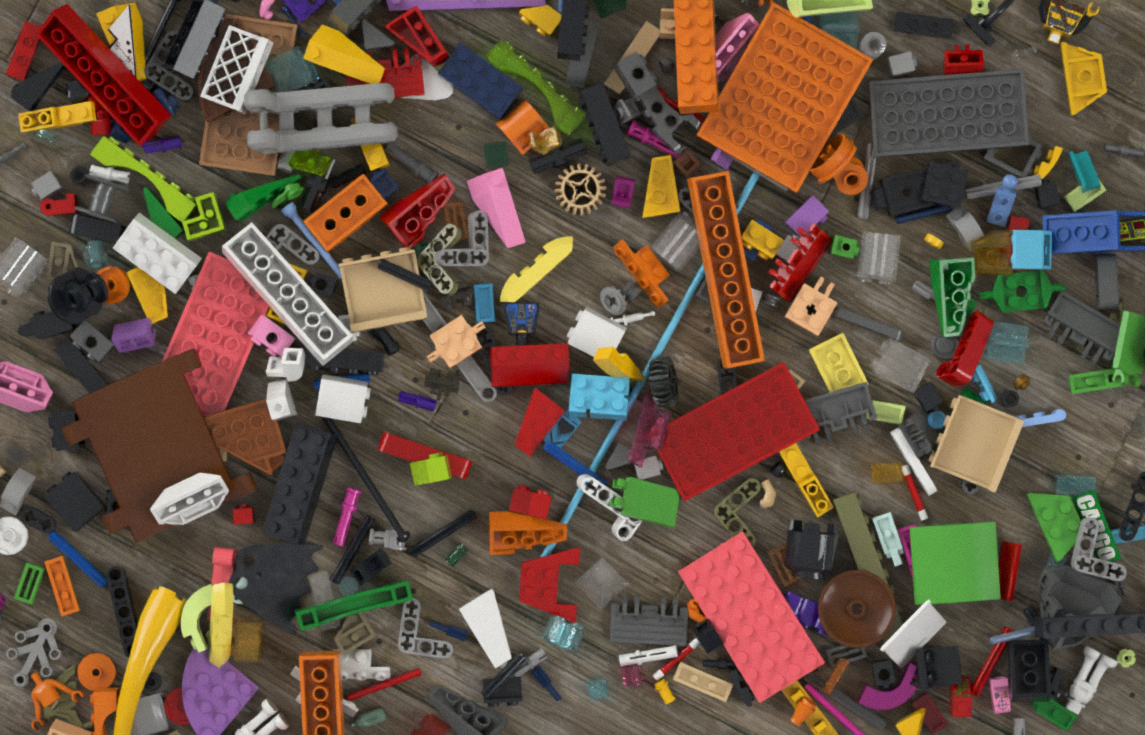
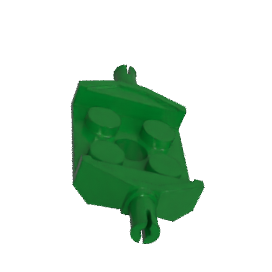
M1043 270L998 274L992 290L979 292V299L994 300L1001 313L1047 308L1053 291H1065V287L1059 288L1060 286H1065V284L1050 283ZM1019 286L1024 287L1026 290V294L1023 297H1019L1016 294V288Z

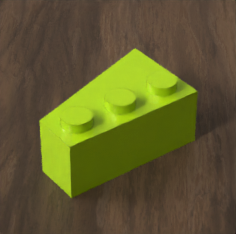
M441 452L429 455L430 459L410 463L414 486L452 478L448 456H443Z

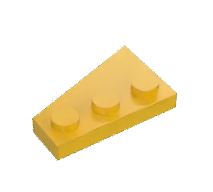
M671 155L652 158L642 218L680 212Z
M139 267L126 272L146 318H150L152 324L168 318L165 286Z

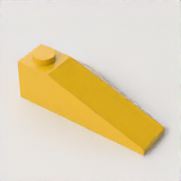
M129 3L131 6L137 79L143 82L147 79L144 73L146 64L143 20L136 3ZM129 4L113 6L96 13L110 45L115 38L108 29Z
M321 25L309 40L303 57L305 60L369 84L380 83L385 71L383 66L366 54L341 31L325 25Z

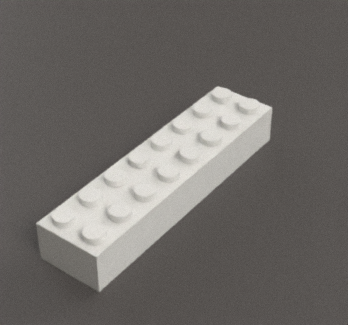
M252 222L222 245V253L322 366L352 343L353 335Z

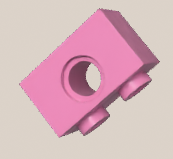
M260 315L248 332L252 336L250 340L259 346L261 344L267 347L265 351L274 357L276 355L282 357L284 348H289L296 339L264 315ZM273 332L274 340L267 342V335Z

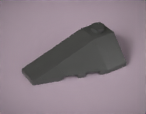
M439 684L426 696L458 735H499L509 721L495 709L482 707L473 699L471 701L466 700L459 693Z

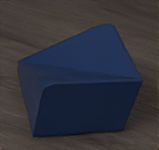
M114 119L109 136L125 144L128 143L132 138Z

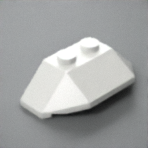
M198 473L166 488L150 510L158 524L184 525L218 509L228 494L229 489L221 475Z

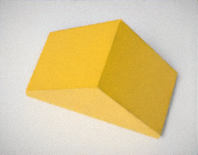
M920 708L898 721L896 727L901 735H920L926 708Z

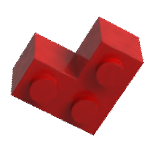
M519 485L518 488L514 487L510 511L547 519L552 497L548 495L549 491L537 489V492L529 491L530 487Z

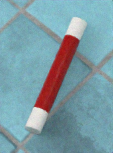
M908 464L901 466L921 521L928 519Z
M697 638L692 640L677 653L678 657H673L652 676L658 681L701 643Z

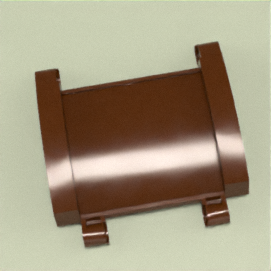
M195 348L128 375L72 401L79 420L62 427L61 430L69 446L88 438L120 507L107 515L101 516L109 534L128 526L135 542L138 543L173 526L166 523L158 524L150 508L166 488L198 473L221 475L229 489L221 504L258 489L250 471L237 478L230 477L185 378V373L202 366Z

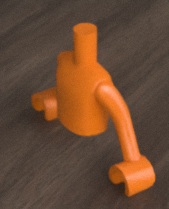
M38 672L32 674L31 678L36 684L31 692L36 719L31 724L32 728L39 730L37 721L42 726H45V720L41 716V704L45 709L61 698L56 688L71 695L74 702H79L76 697L77 693L84 698L85 692L82 690L75 691L54 679L43 681Z

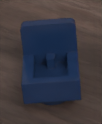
M377 169L370 175L372 178L369 181L384 200L399 189V186L385 169Z

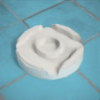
M15 517L1 518L0 553L11 555L20 552L26 546L29 538L26 525Z

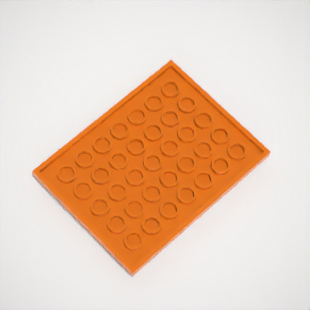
M773 2L718 97L719 111L708 114L696 136L797 193L873 59L804 19L793 16L790 11Z

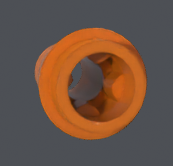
M804 696L803 699L799 700L790 720L795 725L800 726L816 711V703Z

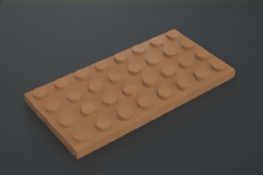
M225 14L219 27V34L226 26L239 18L246 32L267 38L274 43L265 64V68L276 86L269 91L273 93L288 92L298 25ZM251 39L252 44L256 48L258 40ZM231 110L209 123L205 120L199 165L276 176L279 153L259 154L249 148L247 134L250 130L258 131L261 128L260 116L248 110L245 114ZM274 113L267 114L268 128L279 131L278 115Z

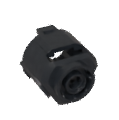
M791 520L790 528L787 530L784 565L787 569L792 570V576L808 579H825V573H831L834 570L838 542V525L828 523L827 532H819V524L804 523L802 530V520Z

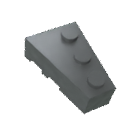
M341 0L331 11L326 26L341 31L347 37L359 25L362 18L372 11L373 5L375 3L379 4L382 0Z

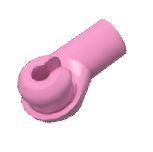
M263 0L261 2L259 13L261 18L265 20L272 18L273 12L269 11L275 0Z

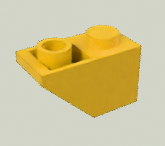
M549 5L521 9L519 12L520 20L528 26L530 24L534 25L537 28L536 32L543 37L546 35L551 37L561 24V14Z

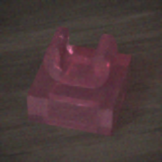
M626 666L621 668L625 687L641 685L640 681H644L645 677H639L638 671L642 670L643 667Z

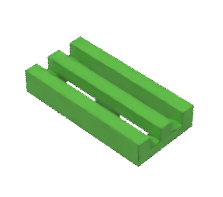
M27 562L14 599L33 605L46 568ZM32 568L33 570L24 595L20 597L29 569ZM38 570L39 574L34 585L30 599H27L36 572Z

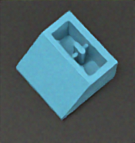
M1013 230L1011 237L1013 254L1011 256L1012 269L1050 270L1052 231Z

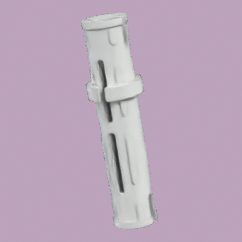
M676 645L620 654L619 660L621 667L678 657Z

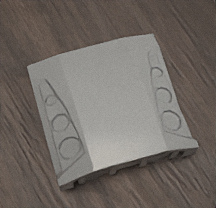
M161 692L141 697L136 709L131 735H148L169 730Z

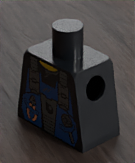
M503 303L508 334H516V346L528 345V334H536L540 303Z

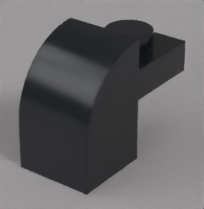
M380 548L351 569L350 573L359 585L362 586L391 565L392 562L388 554Z

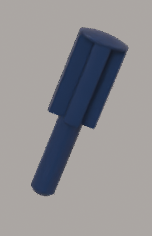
M434 621L429 623V626L446 632V635L461 641H465L468 636V631L449 625L448 627Z
M540 666L536 667L531 673L543 688L546 687L555 700L559 701L561 697L550 684L552 682Z

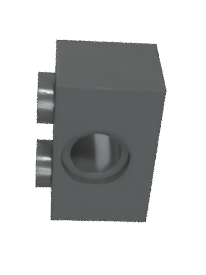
M86 319L70 336L73 339L72 344L80 350L82 348L88 352L86 356L93 362H103L115 348L112 340ZM91 337H94L97 341L96 346L93 348L88 345V340Z

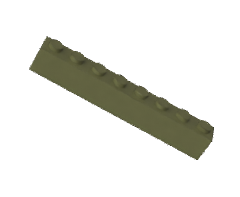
M851 492L832 499L856 569L873 573L888 585L886 578H889L886 567L882 568L880 560H882V555L879 549H875L873 542L876 539L873 531L868 530L867 524H869V519L866 512L862 513L860 506L863 503L860 495ZM888 585L893 593V596H896L893 586ZM896 603L894 623L890 631L882 638L883 644L905 623V621H901L899 616L902 614L899 603Z

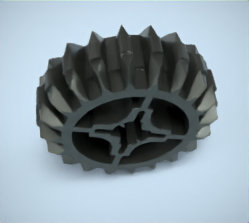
M669 356L652 358L649 364V382L653 400L659 408L674 406L678 402L679 383L675 364Z

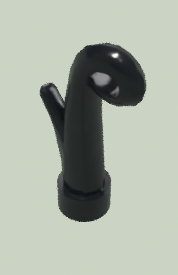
M385 327L366 330L380 341L388 356L395 354L401 349L397 340L393 339Z

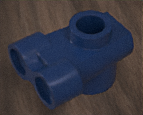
M161 87L152 92L154 97L171 115L180 107L173 94L166 97Z

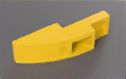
M93 101L18 114L21 133L64 128L96 121Z
M795 443L779 451L786 467L817 518L833 509L832 503L798 445Z

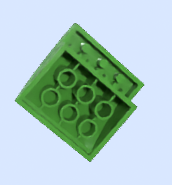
M995 522L952 523L910 527L915 605L924 604L928 600L931 601L930 604L1001 599Z

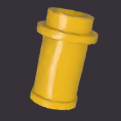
M661 679L654 684V689L658 690L666 705L676 698L667 685L668 681Z

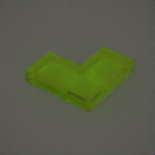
M320 149L295 151L289 161V166L324 176L332 160L330 157L317 154Z

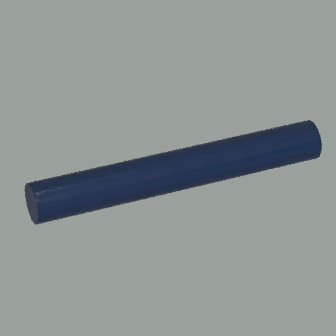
M937 206L898 216L895 219L897 224L952 211L953 208Z

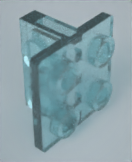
M857 12L820 15L819 29L857 50L858 34L860 33V25H858L859 14Z
M993 321L994 325L988 338L986 359L1024 364L1026 349L1030 347V341L1027 340L1029 327Z

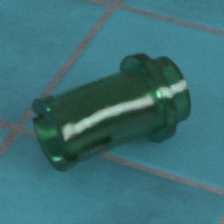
M461 542L456 544V548L445 558V561L452 567L464 555H467L468 548Z

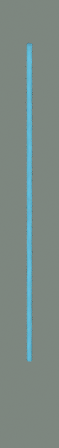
M755 172L752 173L736 202L739 206L736 209L737 216L760 176ZM703 263L642 372L645 377L644 381H637L629 395L628 413L649 377L650 361L652 358L661 355L705 276ZM616 420L593 460L589 469L596 473L622 426L623 420ZM579 488L562 516L560 523H568L584 492ZM556 543L546 545L540 557L550 555Z

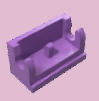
M150 318L114 325L112 342L119 353L155 346L156 330L155 328L151 329L152 321Z

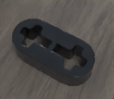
M25 508L21 512V520L25 524L43 533H51L56 529V520L36 508ZM33 511V516L38 518L37 521L34 519L28 521L26 512L30 513ZM49 519L52 527L44 529L45 525L40 523V520L48 521Z

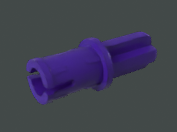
M180 136L166 139L162 137L160 140L143 144L145 154L160 151L165 153L166 150L182 148Z
M403 391L399 393L398 401L401 403L413 405L416 409L419 407L433 412L437 400L420 396L421 394L414 395Z

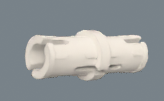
M91 165L90 172L92 173H89V175L125 184L129 182L130 177L128 176H130V172L115 170L110 166L105 168Z

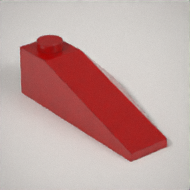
M443 174L392 205L379 218L404 248L410 247L411 249L422 240L426 234L425 230L430 223L434 222L436 219L434 217L440 208L444 207L456 188L447 175Z

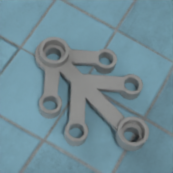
M45 618L39 622L38 627L27 631L21 630L15 634L17 642H24L28 637L39 635L36 642L19 648H10L6 652V656L10 660L30 652L22 670L14 675L13 681L16 686L24 687L30 682L29 672L37 656L42 667L40 670L41 675L44 677L52 675L53 668L49 665L43 646L45 640L47 639L51 649L49 652L51 659L57 660L62 655L54 636L57 631V624L53 619ZM46 624L50 626V631L48 632L44 630ZM19 633L24 634L23 640L18 638ZM11 650L15 651V657L9 655ZM54 650L58 651V657L52 655ZM45 667L50 669L49 674L44 673ZM19 676L24 678L23 683L18 682Z

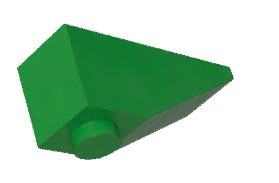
M145 187L143 191L150 220L177 240L185 233V230L167 212V209L152 191Z

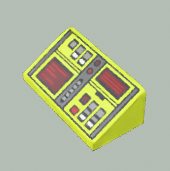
M1145 219L1119 222L1120 242L1145 238Z

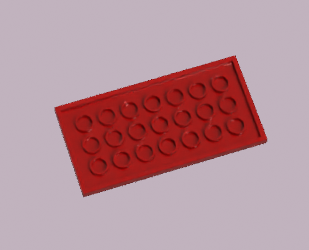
M782 362L648 433L685 502L814 434L820 428L786 364Z

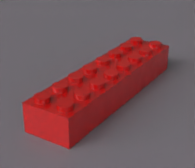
M68 4L53 10L37 31L36 35L139 146L152 140L172 116Z

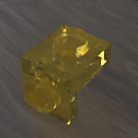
M555 126L539 134L533 131L529 133L532 149L543 155L562 145L559 130Z
M901 462L871 465L873 483L903 481Z

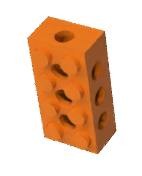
M362 174L303 222L325 250L330 253L389 205L367 177ZM359 197L366 198V203L363 206L356 204ZM346 208L350 209L351 215L348 218H342V211ZM331 220L335 221L336 227L333 230H327V223Z

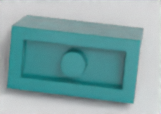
M1087 150L1075 155L1073 151L1069 152V162L1082 193L1101 187Z

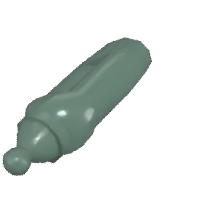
M376 708L362 713L354 723H350V726L370 727L385 721L386 716L383 708Z

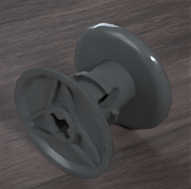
M85 174L87 179L98 184L95 193L91 194L93 199L90 208L86 209L76 206L74 209L102 220L120 224L118 219L107 215L111 204H114L113 198L116 189L124 192H130L131 189Z

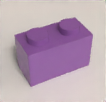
M812 195L784 224L800 238L802 235L796 231L798 227L811 234L808 230L811 225H816L817 223L821 225L828 218L826 214L829 211Z

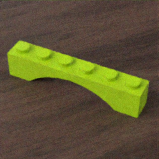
M105 136L102 137L90 153L91 156L106 167L127 168L146 176L159 190L165 202L167 212L181 222L189 220L197 209L196 200L188 193L183 195L179 192L181 188L174 182L169 184L164 181L166 177L157 170L155 173L148 169L150 167L148 163L142 159L137 161L133 158L135 154L127 148L122 150L118 147L119 142L111 136L109 139Z

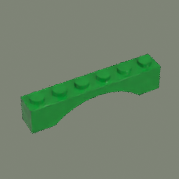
M403 579L294 611L299 629L303 631L360 612L413 600L408 580Z

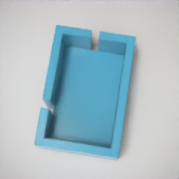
M572 374L569 416L587 418V410H590V418L627 421L630 378Z

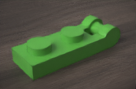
M1116 368L1068 375L1071 394L1124 386V383H1121V378L1119 383L1109 382L1108 375H1114Z

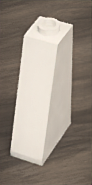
M287 378L268 383L266 402L271 419L281 420L297 415Z
M491 588L459 608L493 666L502 669L510 662L509 660L512 659L495 592Z

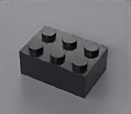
M1009 640L1007 655L1010 702H1049L1052 695L1048 640Z

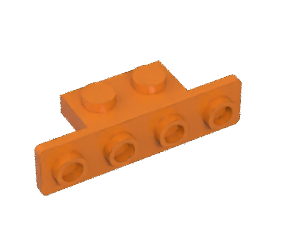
M623 239L614 245L613 250L616 255L623 261L627 270L635 277L639 286L650 297L651 302L657 308H660L668 301V298L659 288L658 284L668 278L670 274L648 245L635 254Z

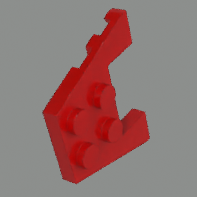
M580 547L521 562L519 601L568 621L576 622L577 605L557 603L559 564L579 565Z

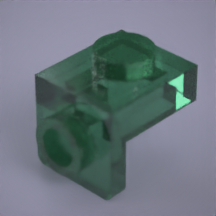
M627 0L594 1L601 19L618 11L628 9Z

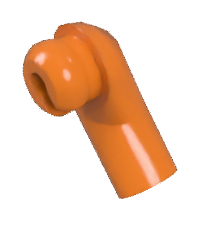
M692 599L687 604L688 616L697 623H701L707 618L700 613L699 602Z

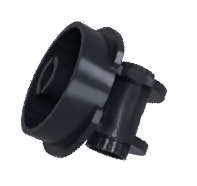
M79 267L74 268L71 272L61 274L53 279L48 288V304L54 315L60 320L75 325L79 324L82 320L88 319L100 312L103 302L108 299L107 284L95 272H89Z

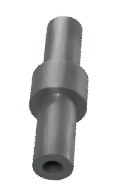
M1106 143L1104 151L1119 153L1120 156L1143 157L1144 150L1130 148L1129 145L1124 144L1119 146Z

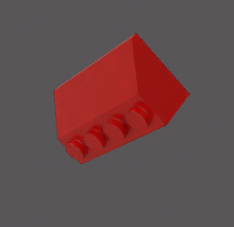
M568 343L502 346L489 349L491 387L568 383Z

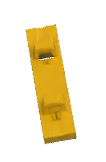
M798 680L781 690L795 709L799 700L803 699L804 696L811 699ZM817 706L815 707L816 711L805 720V723L814 735H839Z

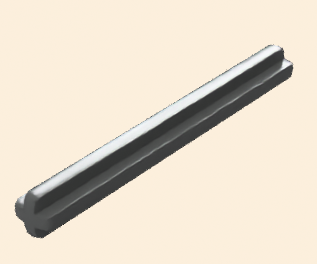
M810 672L803 677L805 681L880 730H883L887 725L886 720L814 673Z

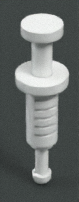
M651 311L645 314L640 312L630 315L624 313L622 314L623 318L614 319L613 321L617 323L624 322L625 326H627V323L643 320L647 316H654L655 312Z

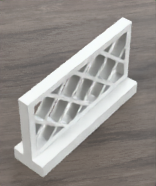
M229 25L200 97L245 114L247 109L244 106V95L247 91L255 90L274 43L267 38L259 37ZM232 31L239 33L241 38L240 41L233 44L230 41ZM251 39L258 40L256 48L249 51L246 42ZM243 43L246 52L237 56L234 47ZM231 49L234 58L224 62L223 53ZM248 56L250 60L249 65L241 68L239 59ZM236 61L239 70L229 74L226 65ZM224 67L227 76L217 80L215 75L217 69ZM241 73L242 83L234 86L231 78ZM228 79L232 88L222 92L219 83ZM216 85L220 94L213 97L207 95L209 88ZM234 92L236 98L233 105L226 102L224 95Z

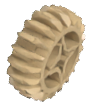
M577 164L578 170H574V166L571 165L570 173L566 169L563 170L566 175L565 177L559 174L558 178L562 180V183L555 182V185L561 187L560 189H555V193H561V195L556 197V200L563 199L560 206L563 207L567 204L566 212L573 208V215H576V211L580 210V215L583 216L584 209L587 210L588 214H591L590 207L592 206L594 210H597L598 208L595 203L597 202L600 205L603 203L598 198H605L606 196L604 193H600V191L606 190V186H600L605 180L597 179L601 176V173L598 172L594 175V167L589 172L587 171V164H585L584 170L581 169V164ZM578 174L586 175L581 182H574L569 179ZM590 179L596 185V195H593L587 189ZM565 184L569 185L574 191L570 201L564 192ZM584 184L586 193L581 192L577 195L575 186L580 187ZM580 197L592 200L585 205L575 204Z

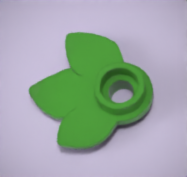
M289 183L285 186V191L272 202V208L279 204L284 207L289 200L302 196L305 190L304 187H301L299 183Z

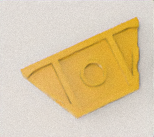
M1061 42L1060 48L1070 116H1074L1107 93L1102 54Z

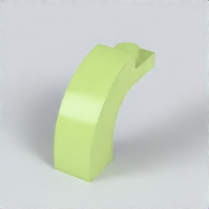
M214 583L197 590L191 595L181 615L183 637L191 635L193 638L190 640L194 650H198V652L209 648L200 629V617L203 611L211 605L212 586L215 585Z

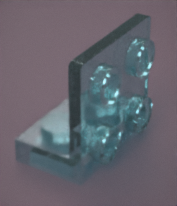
M296 46L266 62V67L278 93L295 91L307 84H314L319 80L312 62L303 59L306 51L304 46Z

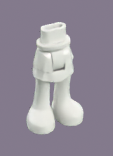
M1087 645L1083 651L1085 654L1083 665L1077 677L1074 678L1073 684L1070 686L1069 696L1066 698L1069 701L1065 708L1078 715L1082 707L1085 708V704L1094 697L1093 694L1097 691L1096 688L1104 672L1108 668H1115L1118 664V661L1103 653L1101 654ZM1099 658L1089 682L1085 681L1094 662Z
M266 698L262 702L261 712L246 725L243 724L241 729H237L234 735H268L278 728L285 730L290 725L284 715L279 712L257 733L253 731L278 712V708Z

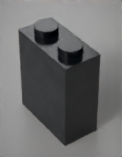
M69 471L61 478L63 481L58 486L54 484L47 490L48 494L45 498L74 532H77L107 506L78 472L71 473Z

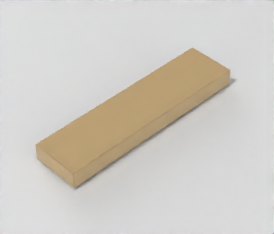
M646 21L620 61L635 52L639 55L642 54L645 58L659 38L660 29ZM613 70L604 85L620 95L625 86L616 71Z

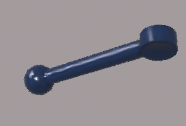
M282 6L281 11L286 13L293 24H297L290 14L289 8ZM298 25L300 38L306 40L308 38L307 33L303 32Z

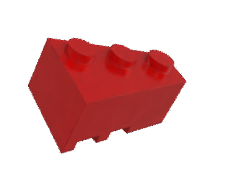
M534 388L515 442V446L529 457L565 412V410L536 388Z

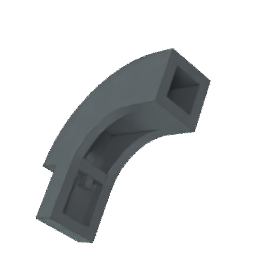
M586 19L584 20V25H588L587 37L583 36L582 43H586L585 55H581L580 61L570 60L565 82L567 85L582 89L585 86L600 28V23Z

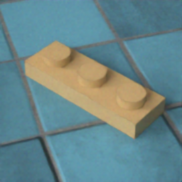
M681 661L673 677V680L724 702L727 701L733 687L732 683Z

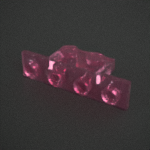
M650 389L645 391L628 461L639 468L643 466L646 450H662L671 415L667 411H656L657 405L653 400Z

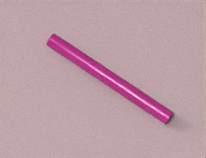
M807 682L803 688L854 735H865L810 683Z

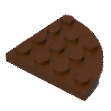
M239 18L229 24L246 31ZM228 26L209 45V52L206 58L202 60L199 72V101L207 123L233 110L200 97ZM232 31L230 41L233 44L241 40L239 33ZM251 40L246 42L249 51L255 48ZM243 43L234 47L237 56L246 52ZM231 49L225 51L222 56L224 62L234 58ZM248 56L239 59L241 68L249 65L250 60ZM236 61L226 65L229 74L239 70ZM265 66L255 90H270L276 87ZM224 67L217 69L215 73L217 80L227 76ZM241 73L231 78L234 86L241 84L243 80ZM228 79L219 83L222 92L232 88ZM216 85L210 87L207 93L211 97L220 94ZM234 92L224 95L226 102L233 105L236 98Z

